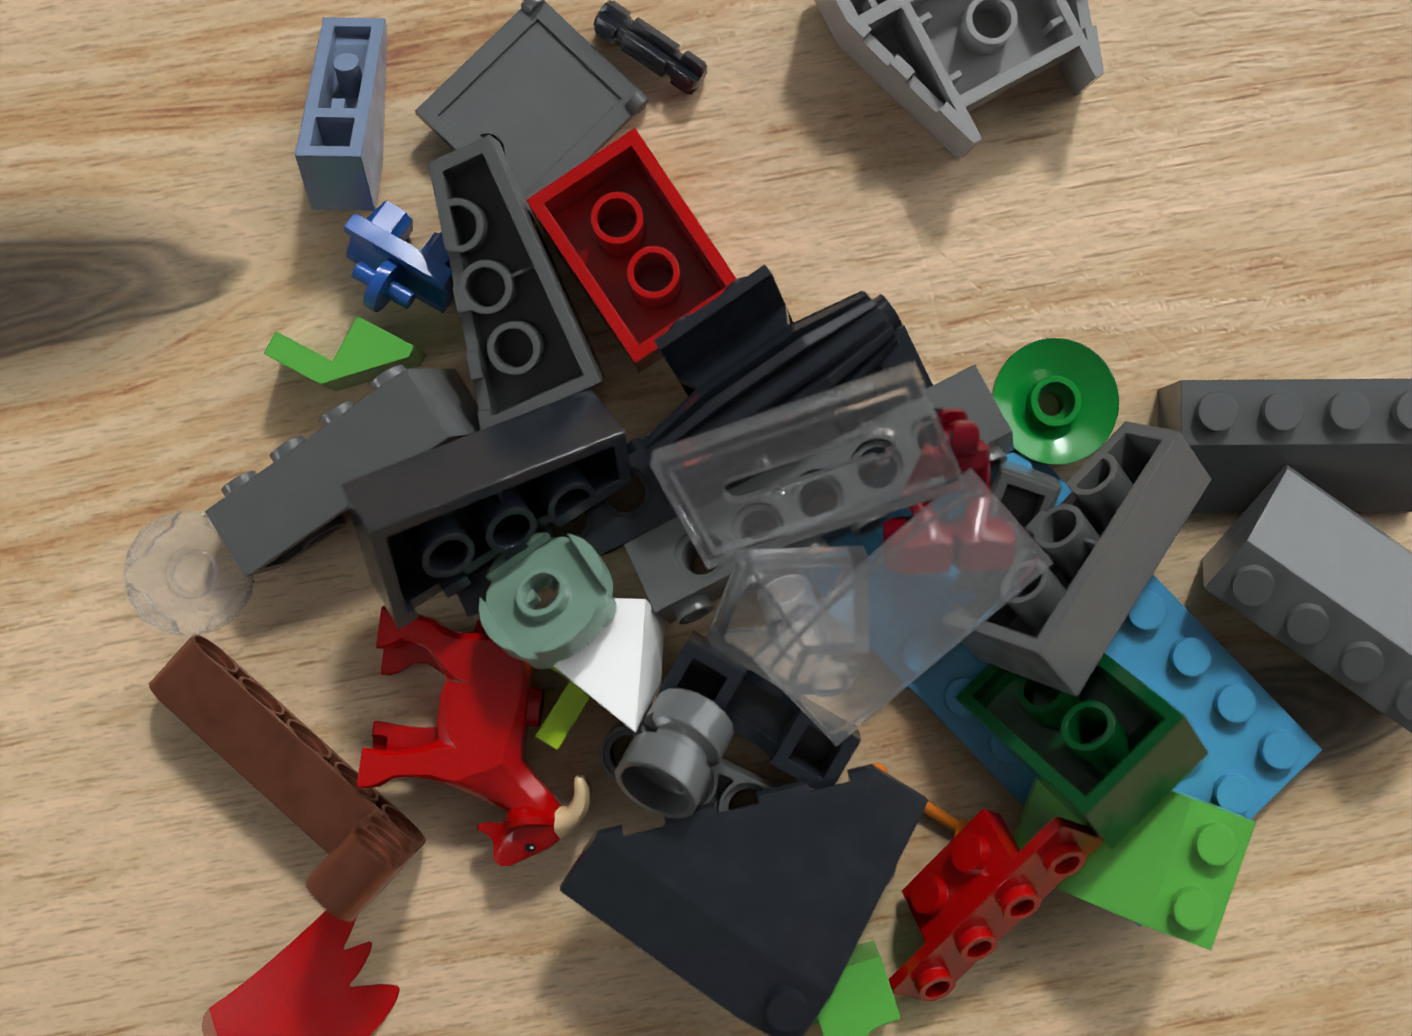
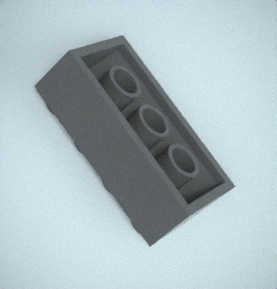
M1412 378L1180 380L1158 389L1159 428L1180 431L1212 479L1191 513H1243L1286 464L1354 512H1412Z
M1286 464L1202 558L1204 588L1412 733V551Z

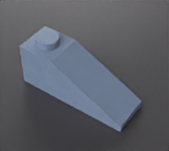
M323 17L295 152V158L312 210L375 211L383 166L387 24L385 18Z

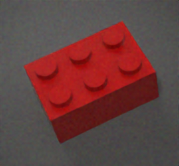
M636 128L526 199L534 218L638 373L663 357L654 342L655 339L667 332L676 320L685 315L693 314L721 295L727 286L737 279Z

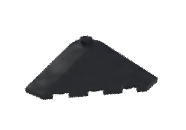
M869 764L848 769V782L810 791L806 780L757 791V804L717 813L714 802L697 806L691 816L683 819L664 817L666 826L624 836L622 824L595 831L560 884V891L738 1019L769 1036H804L832 995L928 803V799L875 765Z

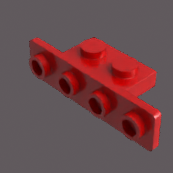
M983 808L902 890L903 896L925 940V944L888 979L893 994L929 1002L947 996L955 988L956 981L977 961L992 954L997 948L998 941L1019 921L1034 914L1040 907L1041 901L1066 877L1075 874L1084 866L1086 858L1102 843V840L1086 825L1062 817H1055L1020 850L1001 814Z

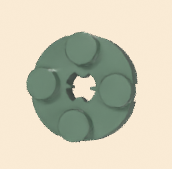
M547 532L536 533L526 543L528 548L508 561L500 554L491 565L486 576L491 581L486 594V602L481 597L479 601L480 620L488 636L508 655L525 661L531 667L537 669H548L557 662L565 660L583 650L595 639L602 628L608 626L613 621L616 615L617 604L612 597L613 581L607 565L590 544L582 538L568 533L567 535L570 539L566 537L552 538ZM559 585L558 596L551 605L540 610H533L540 603V597L537 593L542 588L549 586L552 591H556Z

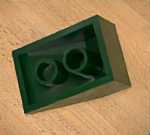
M1106 653L1102 655L1078 696L988 664L955 697L1039 782L1112 850L1209 754L1184 714Z

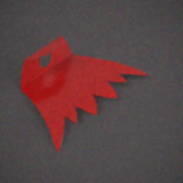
M325 910L298 937L230 994L212 1005L203 1016L202 1032L204 1036H370L396 1003L400 989L397 985L392 984L350 986V983L365 965L372 949V942L368 941L344 950L357 917L353 921L348 922L339 919Z

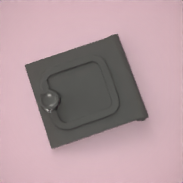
M523 0L521 9L415 110V113L454 151L487 135L499 140L503 145L505 156L526 200L596 154L634 115L645 109L649 98L638 90L545 0Z

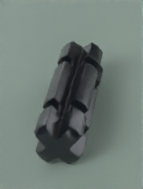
M607 1L594 19L593 25L596 34L612 45L619 42L622 46L621 51L660 77H664L666 74L670 76V84L685 94H693L706 76V62L689 50L684 54L681 53L679 50L680 44L638 17L632 20V17L629 16L631 12L616 1Z

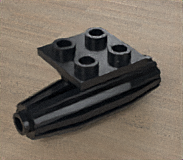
M764 264L750 275L740 277L730 283L721 295L693 314L685 315L676 320L667 332L654 340L688 398L642 441V444L678 496L684 495L746 466L840 403L899 346V340L895 332L903 327L901 319L890 302L882 294L871 299L865 291H860L793 322L773 274Z

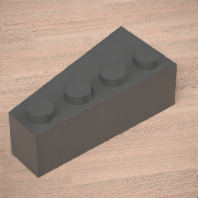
M487 135L429 162L428 165L445 250L448 251L452 271L454 298L457 312L460 313L467 347L466 358L471 380L473 379L479 411L477 414L480 429L483 430L602 382L606 378L500 142Z
M404 365L392 367L370 382L369 386L373 392L357 404L353 401H347L325 413L319 419L323 428L309 438L305 439L304 436L293 438L272 451L269 456L273 463L258 474L256 471L246 472L224 485L221 491L225 497L207 509L205 513L244 576L248 577L275 570L346 526V522L341 514L346 510L350 514L341 484L480 431L477 414L479 411L478 404L456 369H405Z
M1125 421L1067 482L1072 492L1061 504L1046 512L1041 510L1025 527L1030 536L1012 554L1011 562L1004 567L986 568L978 577L984 585L964 606L955 601L940 617V620L976 659L1078 696L1212 479L1180 431Z

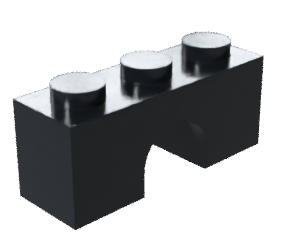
M694 630L691 632L655 696L657 697L660 692L667 689H685L713 701L727 714L733 724L734 732L761 748L770 757V764L800 781L806 780L813 789L835 785L861 742L858 725Z

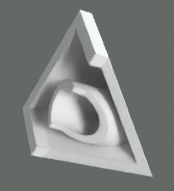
M556 597L548 599V606L555 601ZM614 598L617 610L613 621L608 626L602 628L595 639L583 650L565 660L557 662L553 666L636 732L661 683L665 620L654 612L651 604L646 599Z

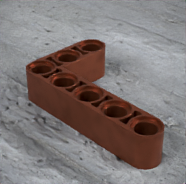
M193 634L149 682L150 690L164 706L328 853L306 878L305 884L313 898L332 915L341 920L353 921L387 887L425 844L426 839L407 816L376 788H357L358 772L229 655L207 638Z

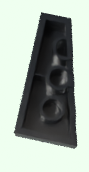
M589 388L341 485L371 582L399 630L419 617L415 608L441 591L444 592L447 598H450L471 584L466 575L499 554H502L505 560L508 561L528 548L526 543L532 538L534 532L550 522L561 527L632 482L626 431L592 389Z

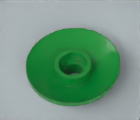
M1046 338L1023 346L1013 353L1002 365L992 388V395L1013 431L1014 450L1027 459L1040 464L1065 465L1090 456L1109 438L1118 417L1119 392L1110 368L1092 349L1070 339ZM1043 394H1051L1057 399L1059 408L1054 416L1047 415L1041 410L1039 401Z

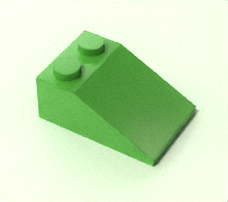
M1035 777L1013 836L1020 850L1055 817H1062L1083 824ZM1172 790L1113 850L1102 841L1086 858L1084 866L1075 874L1066 877L1055 888L1148 928L1212 950L1256 822L1223 807Z

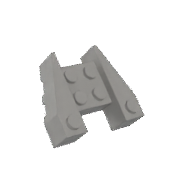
M814 0L836 43L958 160L966 156L982 140L968 113L971 110L1055 65H1058L1074 97L1083 93L1104 74L1097 26H1092L1088 0Z

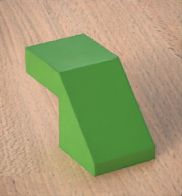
M359 316L353 322L333 361L275 331L263 353L334 391L372 381L381 373L397 365H404L405 369L418 367L426 356L412 344Z

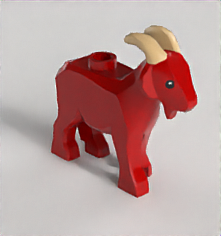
M382 606L376 648L383 649L381 675L392 676L401 673L413 664H429L445 675L446 681L440 693L437 727H416L383 721L373 722V747L362 748L357 788L382 787L394 779L402 778L432 780L449 785L463 793L507 810L505 819L499 823L484 822L477 824V830L485 833L492 840L493 858L500 866H513L529 857L546 851L571 833L582 823L591 807L592 785L586 774L579 773L574 778V797L569 806H563L536 775L525 758L529 726L540 727L544 708L545 690L534 688L536 668L531 667L525 661L511 657L488 636L480 618L476 621L473 632H461L448 628L435 617L418 614L419 617L398 630L385 606Z

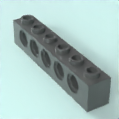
M974 364L882 411V414L886 415L884 422H881L885 419L884 415L877 416L881 423H878L876 416H873L874 421L871 426L863 428L855 425L854 431L853 426L843 431V435L839 433L625 543V549L654 612L670 624L678 621L679 624L694 622L708 615L714 609L712 602L734 591L737 595H745L762 588L771 581V572L791 562H794L795 566L809 564L821 558L830 550L829 543L852 532L854 537H859L883 526L889 519L888 513L906 505L900 491L921 452L924 440L929 435L936 433L937 414L940 410L949 408L963 409L967 413L968 420L977 424L980 430L979 439L990 447V472L1004 464L1007 460L1006 454L1014 450L1013 431L976 365ZM872 419L865 420L859 423V425L868 426L871 424ZM887 461L897 466L894 477L885 484L872 485L863 480L866 470L876 462ZM942 472L928 493L930 502L942 496L948 490L946 484L961 477V472ZM830 490L838 494L835 506L828 513L812 515L806 511L807 503L815 493ZM765 519H773L779 522V529L773 540L763 545L750 543L751 530L758 522ZM708 548L720 549V560L713 571L704 575L694 573V561L700 552Z

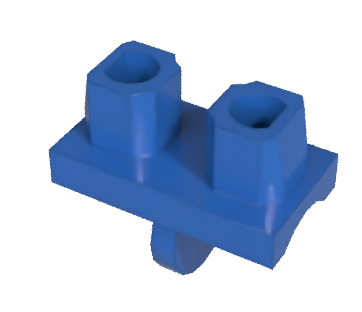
M384 201L367 219L354 212L344 225V232L350 235V242L346 252L347 258L357 263L351 277L367 286L363 304L374 312H380L391 300L408 309L415 298L444 314L453 301L454 293L452 287H454V282L442 232H434L422 250L408 244L405 241L413 231V219L406 211L388 201Z

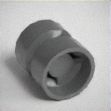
M667 689L660 692L640 727L641 734L634 736L615 771L617 784L625 795L637 805L660 816L683 819L691 816L696 809L711 779L709 768L718 765L734 735V730L727 714L713 701L685 689Z

